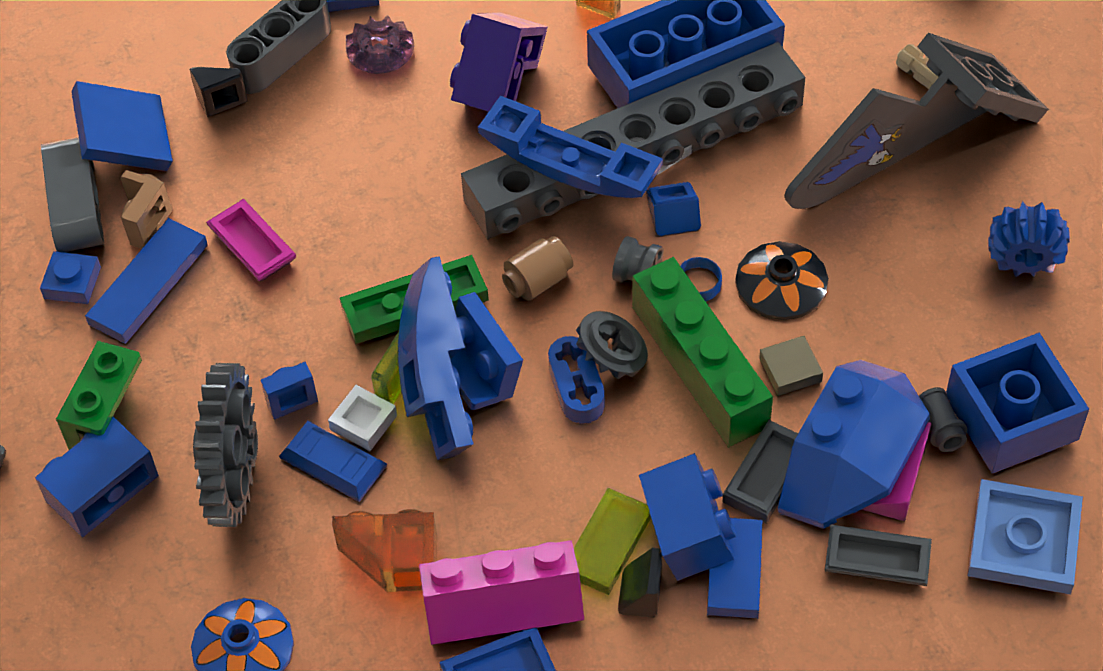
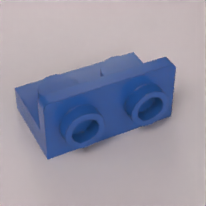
M473 292L460 296L455 313L464 326L465 348L450 360L459 373L460 395L471 410H477L513 397L523 359L478 295Z

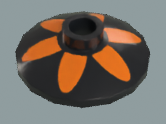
M778 241L762 244L749 251L738 264L735 284L739 297L750 310L765 318L790 320L801 318L817 309L826 297L829 278L824 263L814 252L799 244ZM777 271H786V272H788V273H784V274H783V273H779V272H777Z

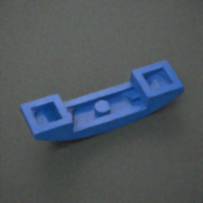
M503 96L498 98L478 126V133L518 162L561 183L601 195L623 198L642 197L663 165V158L627 144L621 143L616 151H612L541 123L539 110Z

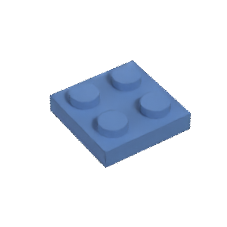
M981 479L968 576L1071 595L1075 581L1083 496Z

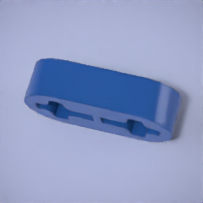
M565 336L557 339L549 348V372L565 416L572 422L580 424L591 423L597 420L604 411V387L595 362L585 361L587 351L580 349L576 345L578 337ZM571 355L572 359L577 361V371H570L567 361L563 360L564 356ZM582 387L585 397L590 399L589 404L582 405L581 401L576 399V388Z

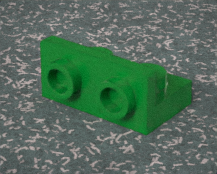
M97 341L56 418L69 450L78 444L87 432L98 436L105 433L142 362L138 351Z

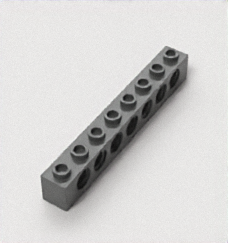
M777 42L563 132L612 151H616L620 144L624 143L663 158V165H670L678 161L684 153V148L690 145L692 146V153L702 148H711L723 139L740 132L751 131L759 124L780 115L786 116L791 114L797 108L803 106L806 77L781 44ZM634 137H641V138H644L645 140H643V141H632V140H630V139H631V138H634ZM507 154L461 173L464 203L487 240L502 233H510L519 226L539 217L553 215L561 208L577 201L590 199L598 195L597 193L578 189L547 177Z

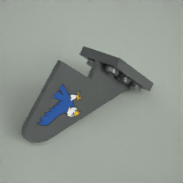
M928 33L917 47L929 58L926 66L939 78L921 100L918 101L873 88L789 184L784 198L795 209H806L820 205L987 111L993 115H998L999 112L1004 113L1014 121L1022 118L1038 123L1049 109L993 54Z

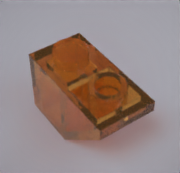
M406 509L399 511L397 514H371L365 511H356L349 513L347 516H332V527L338 550L386 592L422 590L419 564L437 561V531L434 512Z

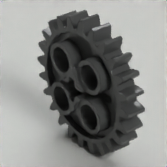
M216 363V365H211L210 372H206V385L201 386L203 401H198L200 419L195 422L196 429L193 439L194 467L199 472L196 489H201L199 506H204L203 518H208V525L215 527H237V524L242 523V515L247 513L246 502H250L249 486L253 485L252 467H255L258 453V434L256 422L253 421L255 403H251L252 387H248L249 375L245 374V367L240 366V363Z

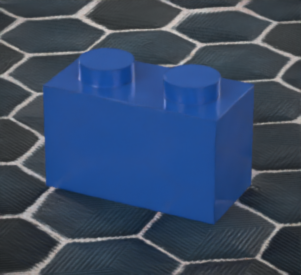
M112 417L103 435L98 436L87 432L82 440L61 457L51 460L35 479L46 503L83 538L159 475L150 450L117 419Z
M694 453L639 475L662 556L677 581L734 560L728 540L735 538L736 533L727 510H718L715 499L723 497V493L712 468L704 471Z

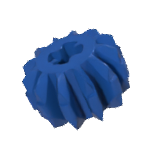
M1022 201L1020 208L1004 207L1002 215L993 217L990 226V237H988V249L991 252V259L998 262L999 270L1012 269L1015 277L1024 272L1030 273L1035 278L1038 271L1042 270L1053 273L1055 264L1065 262L1068 253V243L1070 242V231L1067 227V221L1062 220L1059 209L1046 210L1043 202L1035 207H1028Z

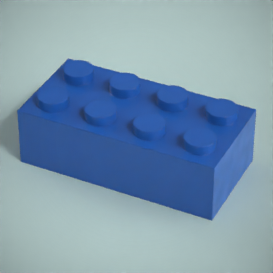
M660 0L587 30L588 67L616 107L620 108L779 42L783 47L785 24L766 0Z

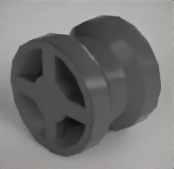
M626 236L616 254L612 271L613 280L621 283L627 280L632 281L633 275L661 263L663 247L656 244L648 247L638 243L636 238Z

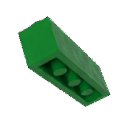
M674 257L669 258L633 275V310L727 447L729 448L762 432L768 420H771L773 396Z

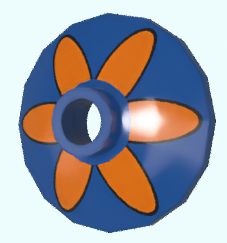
M242 598L225 602L207 613L195 629L191 651L193 663L197 671H284L290 663L294 641L290 623L279 609L263 600ZM248 633V637L243 642L235 643L231 641L237 634Z

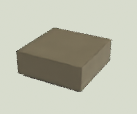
M805 336L760 349L759 359L777 396L822 382L823 371Z

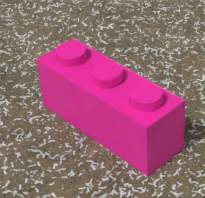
M572 540L557 543L546 542L538 546L507 551L496 550L487 554L456 559L445 558L436 562L419 564L431 645L584 620L580 574Z

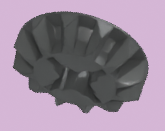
M596 311L585 316L577 327L576 331L579 334L576 345L580 349L587 351L585 361H594L598 364L600 373L610 370L617 379L624 375L634 377L646 364L648 353L642 336L633 325L622 317L610 312ZM610 338L613 339L611 343L613 345L612 350L608 348L607 341Z

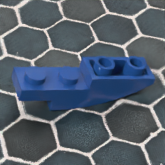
M440 256L430 258L413 273L404 298L398 337V366L406 415L411 417L425 414L437 460L455 457L474 444L472 440V420L469 414L464 411L459 393V373L450 360L465 348L464 326L460 318L456 317L451 299V280L449 275L443 270Z

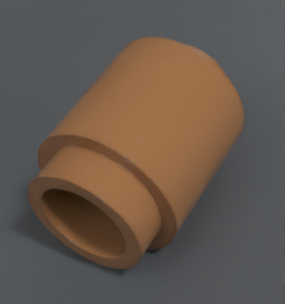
M552 236L547 240L540 238L504 262L505 273L502 274V280L507 290L515 298L521 296L523 299L531 301L566 278L567 271L573 267V259L567 247L557 237Z

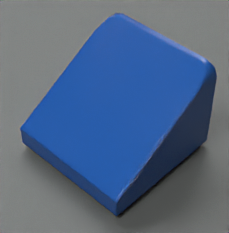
M683 182L657 186L646 190L657 235L663 236L700 229L699 198L691 183Z

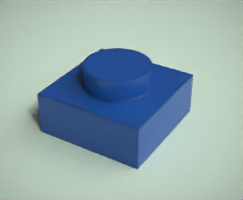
M53 251L40 286L43 298L88 304L101 269L98 257Z
M306 362L293 367L280 368L272 375L260 380L266 404L274 420L318 402L313 376Z

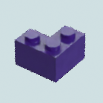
M501 12L472 14L471 20L466 21L461 33L460 42L464 48L460 63L458 62L454 66L450 77V87L453 88L451 100L488 112L500 96L516 101L524 70L536 69L538 67L548 26Z

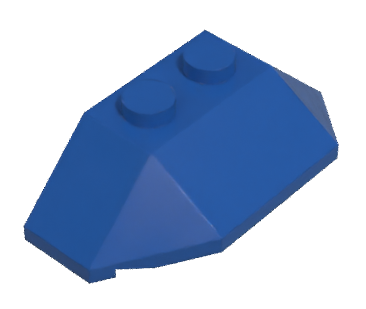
M863 360L836 366L794 440L778 504L779 514L825 529L837 523L836 519L858 512L890 495L930 420L929 411L905 373Z

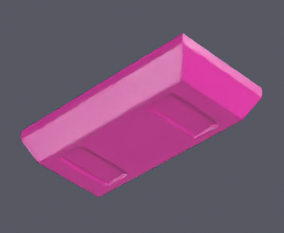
M245 199L240 200L206 222L210 229L258 281L265 280L296 258V254Z

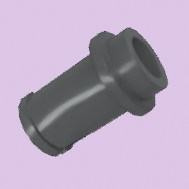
M935 387L920 394L919 397L930 414L928 422L931 423V432L929 434L931 444L938 447L942 452H951L963 446L967 440L966 433L968 428L963 420L957 419L947 399L945 390Z

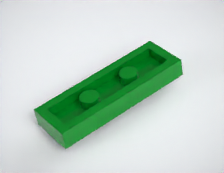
M472 255L442 264L444 272L449 275L451 280V299L454 310H456L460 296L473 292L478 295L482 302L489 301L488 289ZM413 274L340 297L342 311L356 344L399 330L404 298Z

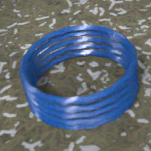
M694 257L680 265L684 272L691 268L700 267L706 268L716 275L718 283L708 291L699 292L705 301L715 298L720 292L722 273L714 261L708 258Z

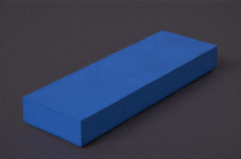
M168 218L85 315L88 325L126 344L208 246L205 235Z

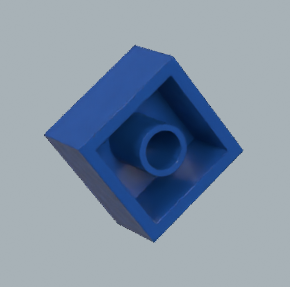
M1040 332L954 364L951 368L946 390L947 399L958 419L965 422L968 428L967 434L992 474L1080 439L1089 407Z

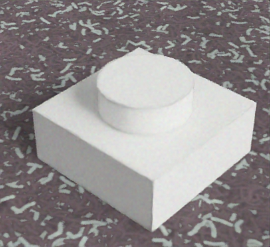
M355 385L330 416L328 422L331 431L371 451L397 417V411L394 404Z

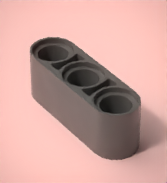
M282 0L228 45L226 54L230 68L240 69L246 94H254L266 89L327 38L331 32L327 0Z
M79 137L41 144L49 220L57 252H70L104 245L93 160L82 159Z

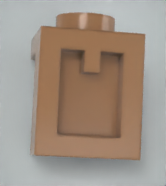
M125 170L121 176V181L128 202L124 206L121 220L130 245L142 249L164 224L172 212V206L164 182L150 174L141 175Z

